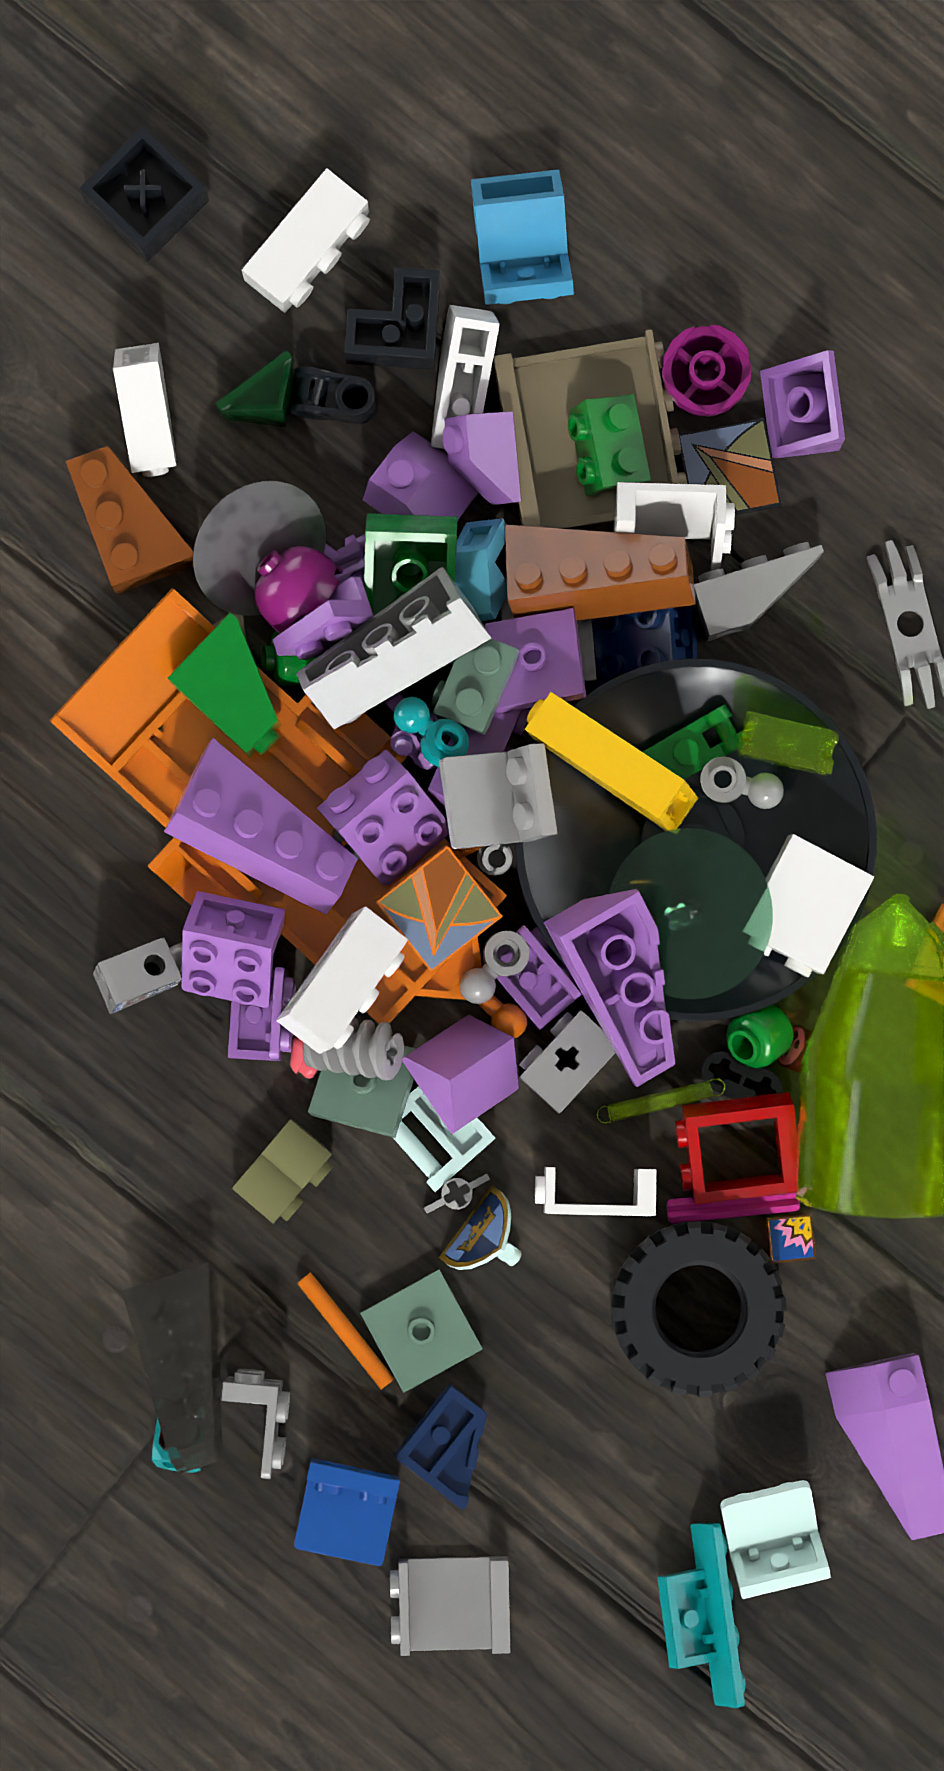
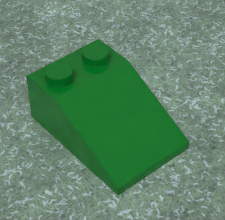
M367 514L364 589L373 616L442 566L455 582L457 516Z

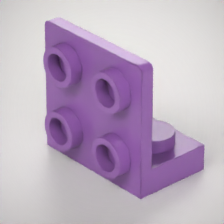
M197 891L183 928L181 988L184 991L202 996H211L239 1002L244 1005L268 1008L272 992L273 954L285 922V909Z

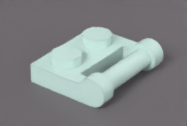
M419 1086L409 1094L396 1138H393L429 1178L426 1183L434 1192L495 1139L478 1118H475L451 1134ZM412 1111L451 1155L452 1159L445 1166L442 1167L402 1122V1119L409 1112Z

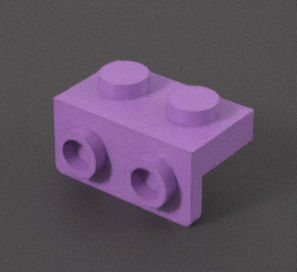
M350 577L337 586L327 602L308 615L300 616L298 622L273 638L277 656H297L299 660L314 658L374 617L361 578Z
M523 925L516 933L521 935L528 944V963L521 972L512 976H498L496 979L523 1009L536 1027L541 1030L578 999L582 993L577 989V984L568 968L564 964L558 966L548 954L551 948L543 939L538 928L536 927L530 932ZM506 945L500 946L497 950L498 959L504 963L509 962L512 958L510 947Z

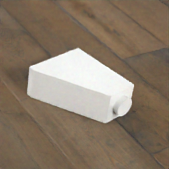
M159 343L115 349L113 371L131 472L142 471V475L146 477L165 474L169 471L168 467L176 466V450Z

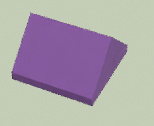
M827 350L760 371L772 458L839 451L845 440L834 351Z
M469 1014L402 1059V1062L451 1134L519 1089L514 1037Z

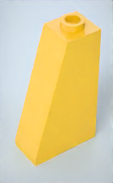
M552 692L549 693L545 701L540 699L531 708L526 719L529 724L525 730L534 740L544 743L545 747L671 835L675 833L698 800V797L684 779Z

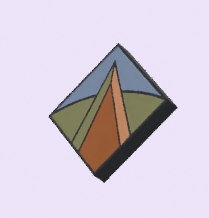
M765 418L679 434L681 445L680 458L683 471L686 474L687 484L726 485V503H734L735 516L781 507L782 504Z

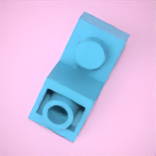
M503 518L467 522L456 543L455 584L473 606L481 621L496 619L507 597V581L495 563L505 544V525L507 524Z

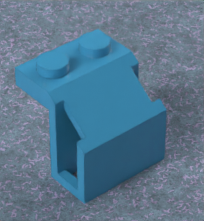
M559 169L471 179L474 221L478 239L485 305L497 303L510 304L515 301L541 298L554 299L559 296L574 295L567 247L564 193Z

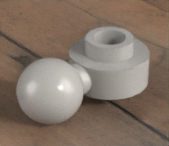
M730 757L712 759L704 766L700 777L701 786L705 794L712 800L720 803L734 801L741 794L748 795L749 800L756 807L770 809L781 801L784 793L783 784L777 776L771 773H760L753 778L747 777L740 763ZM720 771H727L732 776V782L726 788H719L715 784V776Z
M501 931L488 938L482 951L483 967L468 970L460 980V992L467 1001L474 1004L488 1001L495 992V979L498 976H512L525 968L529 960V947L525 939L518 933ZM502 945H506L512 950V958L507 963L501 962L497 957V950Z

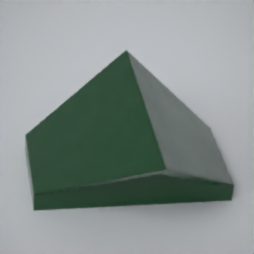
M286 350L218 401L216 406L223 419L286 427L294 372V362L291 354Z

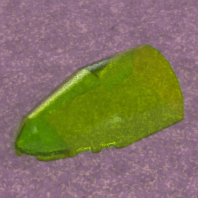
M903 893L891 896L851 928L800 1062L795 1198L806 1206L827 1212L859 1217L892 1219L944 1216V933L933 921L929 923L908 901L910 897Z

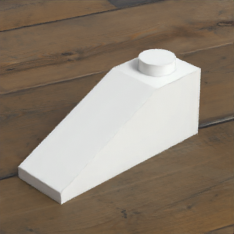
M449 305L440 354L431 439L432 447L445 449L443 445L445 418L483 413L500 325L492 311Z

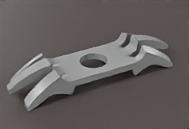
M893 540L886 541L884 543L893 585L887 586L886 576L876 555L873 554L866 558L876 584L878 597L881 600L896 659L895 664L901 683L904 707L913 704L911 674L908 668L914 667L927 709L934 708V689L929 663H934L941 693L944 697V659L940 651L928 605L920 563L914 546H906L905 552L912 577L911 581H907L906 571ZM904 612H915L921 617L923 628L917 636L907 637L899 631L897 620Z

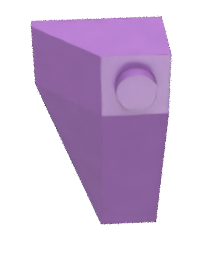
M637 889L584 899L545 921L544 924L559 954L633 1084L638 1087L674 1066L675 1057L670 1018L666 1012L663 985H665L664 972L660 968L657 946L660 944L659 933L640 892Z
M911 1352L825 1372L836 1419L849 1437L858 1455L873 1476L910 1539L916 1540L944 1533V1469L919 1355Z

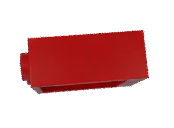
M789 1092L681 1105L683 1120L675 1121L678 1148L686 1147L688 1163L680 1164V1175L683 1191L691 1190L695 1205L803 1191L795 1108ZM773 1118L779 1174L704 1183L698 1127Z

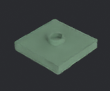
M404 1046L403 1057L414 1051L416 1048ZM403 1062L397 1075L392 1080L387 1081L381 1080L377 1076L366 1078L361 1074L353 1076L346 1072L333 1073L329 1069L321 1070L308 1113L314 1117L396 1138L414 1078Z
M440 1269L360 1313L403 1393L483 1349Z

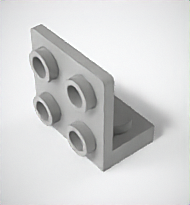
M544 743L530 744L507 752L446 757L439 761L450 843L453 849L528 842L557 834Z

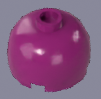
M718 325L685 329L672 340L663 358L662 379L667 394L679 408L692 415L713 416L728 411L742 399L751 381V363L747 347L735 333Z
M306 546L291 547L281 554L275 550L270 552L257 567V571L261 574L255 586V602L259 613L267 623L281 634L294 625L293 622L300 616L308 615L328 601L340 582L334 575L343 574V570L319 550Z

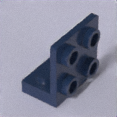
M694 605L591 619L597 678L595 681L596 688L619 675L643 666L663 661L698 659Z

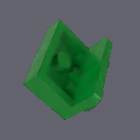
M634 394L587 399L569 411L568 432L570 438L575 441L578 455L576 472L579 482L584 486L586 496H593L607 489H616L617 482L648 483L651 481Z

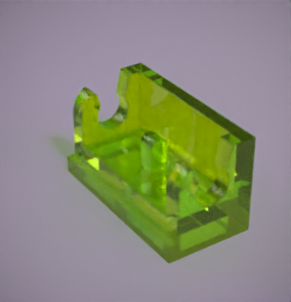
M747 711L737 756L826 776L832 773L834 764L832 754L835 745L838 743L839 735L833 730Z

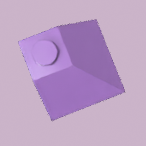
M413 431L393 447L371 476L363 501L382 514L457 516L458 521L479 492L448 463V455L439 448L432 447L430 442Z

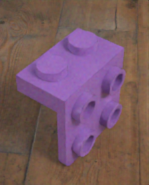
M386 749L377 757L369 760L360 772L342 787L335 789L328 796L327 800L317 807L325 819L346 840L383 885H389L449 834L448 822L411 774Z
M275 967V970L272 971V992L268 1008L244 1005L231 1001L228 1058L283 1061V1052L292 1051L293 1033L276 1021L296 993V980L288 978V971L285 968Z

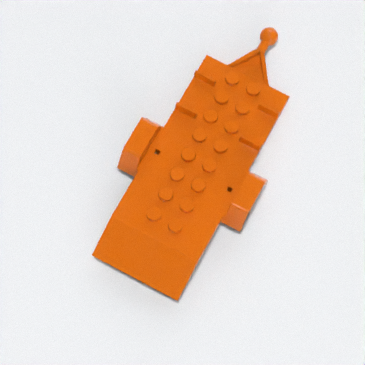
M173 588L49 720L165 828L199 758L212 738L331 837L334 827L325 819L317 807L326 801L335 789L346 784L362 770L369 760L380 755L385 749L400 764L408 757L401 756L393 751L391 737L365 713H362L355 721L334 729L307 694L296 703L258 668L281 724L276 730L280 737L266 753L260 755L256 751L249 758L168 680V677L215 629L205 617ZM175 837L148 865L156 875L191 906L197 891L285 909V922L281 934L314 965L317 964L351 914L365 906L397 930L374 900L417 867L414 863L391 884L383 885L364 862L358 859L341 896L327 914H324ZM444 838L416 862L417 865L418 862L421 864L422 860H426L428 856L430 857V855L445 844L449 847L451 844ZM344 840L343 842H341V845L344 847L348 845V843L346 842V840ZM464 856L459 861L497 908L507 895ZM478 936L432 973L406 942L400 951L405 956L402 963L390 977L383 975L375 987L379 991V995L366 1013L378 1024L380 1022H388L390 1024L415 996L466 1000L460 992V980L468 970L482 968ZM494 995L488 1001L478 1004L492 1017V1027L514 1037V1039L525 1031L527 1017L523 1009L518 1005L511 1003L503 1004Z

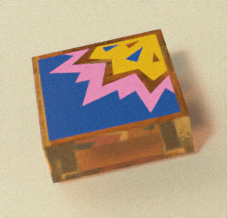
M812 1214L766 1218L771 1263L816 1259Z

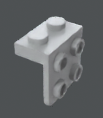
M237 1369L234 1376H228L223 1382L222 1401L267 1405L261 1478L271 1479L274 1470L281 1469L284 1464L286 1437H278L279 1423H285L286 1419H288L290 1392L282 1391L283 1380L264 1379L265 1371Z

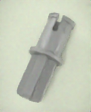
M507 844L484 846L477 852L478 866L488 875L496 876L503 874L512 864L513 856Z

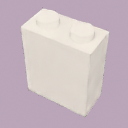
M794 834L788 835L738 932L747 936L744 943L746 946L765 956H769L771 950L786 956L788 959L785 966L809 978L812 971L824 974L874 876Z

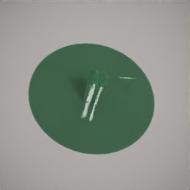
M696 828L673 829L657 834L641 843L620 865L611 884L609 894L637 889L640 892L658 928L660 944L657 946L660 968L664 972V995L682 999H701L721 994L743 981L760 962L769 943L772 931V899L769 887L760 868L753 858L738 844L727 837L708 830Z

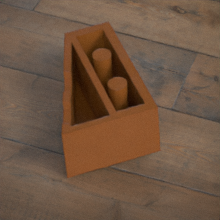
M108 446L66 461L109 581L116 594L193 566L192 549Z

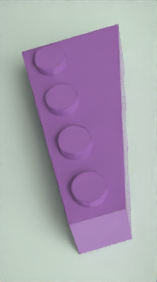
M212 738L199 758L164 830L165 833L324 914H327L341 896L358 859L214 738Z

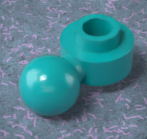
M417 697L404 698L396 705L394 709L396 725L404 732H418L422 735L420 748L423 756L429 763L440 767L439 761L443 758L465 756L469 748V738L467 732L459 723L450 719H440L433 722L430 719V711L427 704ZM441 736H449L453 741V746L444 744Z

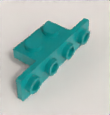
M719 1523L691 1524V1535L696 1569L657 1576L669 1668L680 1669L709 1663L715 1705L731 1708L743 1707L745 1705L744 1691L746 1683L743 1672L740 1670L737 1648L739 1645V1632L734 1624L731 1603L733 1587L727 1574L725 1559L727 1542Z

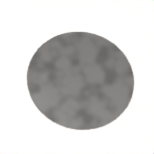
M261 481L233 491L223 498L207 515L195 541L193 567L201 590L213 604L227 612L248 616L260 615L255 602V586L261 576L257 571V567L274 550L281 554L291 547L306 546L319 550L324 554L326 530L322 514L308 494L288 483Z

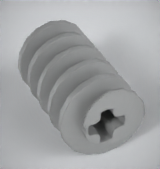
M355 1017L349 1023L354 1027V1030L339 1049L333 1047L319 1054L303 1042V1060L309 1067L320 1071L329 1069L333 1073L346 1072L353 1076L361 1074L366 1078L377 1076L381 1080L386 1081L392 1080L397 1075L404 1056L405 1045L400 1033H395L392 1036L391 1025L388 1022H380L377 1028H375L374 1022L366 1019L359 1026L358 1020Z

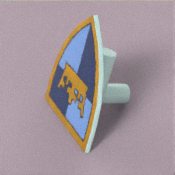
M491 1185L439 1256L448 1266L458 1270L472 1269L487 1263L496 1256L510 1266L515 1265L519 1261L522 1254L521 1251L507 1241L510 1232L511 1209L508 1199L501 1191Z

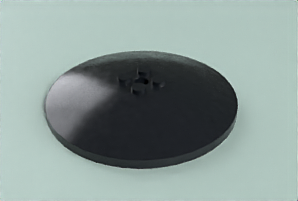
M714 659L671 660L637 668L599 686L588 694L586 698L580 700L574 707L642 752L726 704L732 713V716L729 717L737 733L742 731L748 743L724 757H730L739 762L745 770L747 777L753 778L760 773H771L777 776L783 784L784 793L781 801L775 807L770 809L758 808L751 803L748 795L744 794L728 803L716 802L703 791L700 782L702 770L685 779L698 797V800L675 833L671 835L545 747L557 834L534 841L515 843L517 874L531 917L543 939L564 965L565 963L544 924L545 921L584 899L637 889L640 892L658 928L660 944L657 946L660 968L664 972L665 985H663L666 1012L669 1014L670 1019L680 1021L728 1019L755 1012L775 1004L796 992L818 974L812 971L808 978L785 966L788 959L786 956L774 950H771L769 956H765L746 946L744 943L747 936L738 932L788 835L794 834L874 876L877 855V827L870 788L857 756L836 724L818 705L799 690L779 678L752 667ZM714 727L702 733L710 748L722 742ZM727 771L718 772L714 779L716 786L719 788L728 787L732 782L731 774ZM687 828H697L704 835L705 844L698 853H687L680 845V836ZM871 884L832 959L846 943L856 926L866 904Z

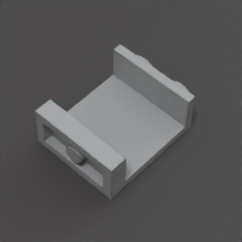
M508 1556L399 1559V1570H390V1597L399 1598L400 1616H391V1644H400L401 1656H410V1651L492 1649V1654L511 1653Z

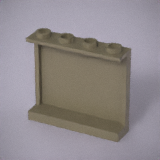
M646 330L644 337L514 359H512L511 353L493 357L501 412L513 411L521 501L517 502L521 526L574 530L614 523L617 488L603 490L593 496H586L584 486L577 477L576 464L578 455L575 441L569 436L568 418L570 416L569 411L587 399L634 394L651 481L648 483L687 484L685 471L677 472L674 455L681 454L680 438L677 428H669L667 412L674 411L673 400L667 394L665 385L662 386L659 369L663 368L664 348L662 341L654 342L652 330Z

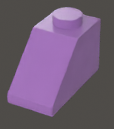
M513 411L466 414L445 418L443 445L448 453V463L491 505L520 502L521 495Z

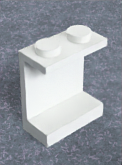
M617 482L613 532L711 540V570L720 569L722 553L730 554L731 530H734L735 518L734 503H726V485Z
M544 1167V1176H535V1203L544 1204L543 1212L547 1214L656 1216V1169H634L633 1205L555 1203V1167Z

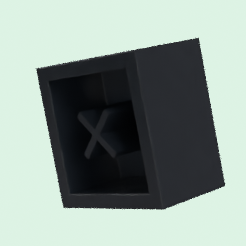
M143 125L79 188L85 203L147 263L210 201L206 187Z

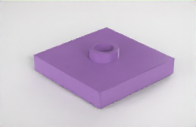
M573 608L485 624L491 639L515 647L520 651L518 660L496 709L497 713L531 708L538 700L543 699L545 701L550 692L564 701L586 698L577 619Z

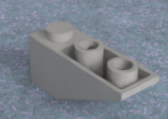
M804 542L784 549V557L768 561L766 555L758 556L742 562V570L725 575L724 569L721 568L698 576L700 583L694 584L695 606L706 641L708 642L749 629L821 557L824 552L822 545L810 548L809 542Z

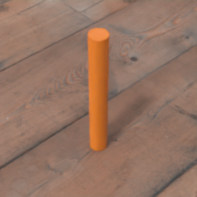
M310 1272L297 1283L377 1386L383 1389L395 1379L315 1276Z

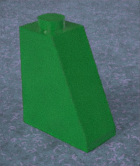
M230 612L168 677V680L250 758L256 751L263 755L274 745L280 737L276 730L281 724L238 619Z

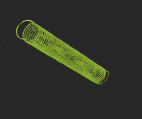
M709 1081L698 1083L697 1086L696 1084L687 1085L686 1089L683 1086L674 1089L673 1092L672 1090L663 1091L660 1093V1096L659 1093L650 1095L649 1098L648 1096L637 1098L636 1101L635 1099L624 1101L623 1104L619 1102L613 1104L612 1107L611 1105L603 1107H608V1113L610 1108L611 1116L612 1112L614 1116L613 1121H617V1119L630 1118L632 1115L633 1117L643 1115L644 1112L650 1113L654 1112V1110L667 1109L669 1106L670 1108L676 1107V1105L680 1106V1104L691 1103L693 1100L695 1102L700 1101V1099L704 1100V1098H713V1096L720 1095H713Z

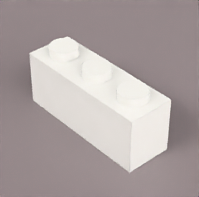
M326 168L242 269L244 281L284 313L287 312L292 304L295 307H299L312 292L313 286L310 283L320 271L325 274L328 273L337 263L342 254L338 249L347 238L350 237L355 240L370 221L367 217L369 213L368 201Z
M366 906L352 913L276 1021L319 1054L333 1047L339 1049L354 1030V1027L349 1024L358 1011L366 1012L378 997L379 991L375 987L383 975L390 977L402 963L405 956L400 951L408 939Z

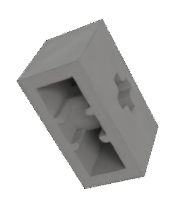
M582 1010L575 1017L567 1012L550 1030L556 1038L548 1047L543 1050L536 1045L519 1064L525 1070L519 1078L558 1114L564 1110L616 1053L604 1031ZM572 1047L578 1052L574 1058L578 1066L574 1071L569 1067L560 1071L555 1067L559 1060L555 1052L559 1048L567 1052Z

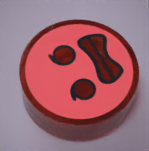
M801 1025L792 1027L794 1035L792 1046L783 1056L778 1058V1063L781 1066L796 1073L805 1070L811 1065L817 1054L819 1044L817 1034Z

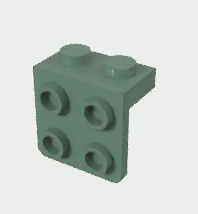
M489 639L450 662L449 664L453 666L447 681L441 680L433 694L432 706L435 707L433 711L435 716L439 720H453L462 727L486 735L518 660L520 651L497 640Z

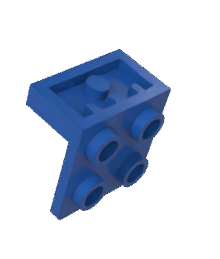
M312 1458L308 1470V1481L294 1547L299 1550L381 1566L384 1561L401 1476Z

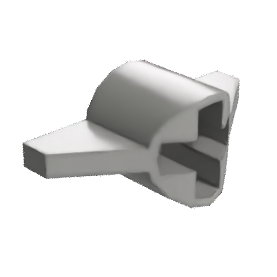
M486 1173L470 1183L462 1178L448 1180L442 1188V1198L424 1208L426 1213L428 1214L444 1204L452 1209L459 1210L465 1208L472 1199V1189L490 1180L488 1174Z

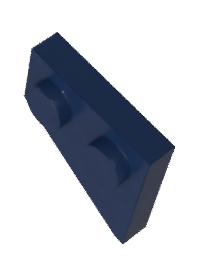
M449 1383L393 1455L456 1506L464 1510L468 1505V1490L472 1472L475 1470L477 1463L478 1444L480 1437L483 1435L487 1413Z

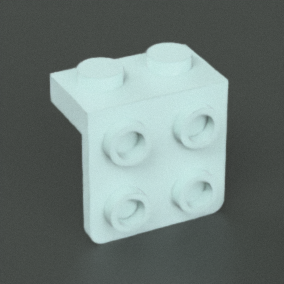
M807 1481L787 1482L772 1488L751 1493H741L724 1499L721 1502L720 1507L729 1554L742 1599L831 1578L829 1565L818 1533L812 1491Z

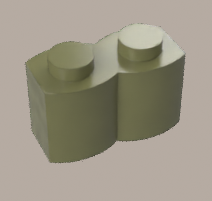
M290 1119L232 1189L273 1224L279 1217H282L287 1222L304 1202L298 1196L308 1182L317 1187L333 1168L327 1161L333 1153L296 1121Z

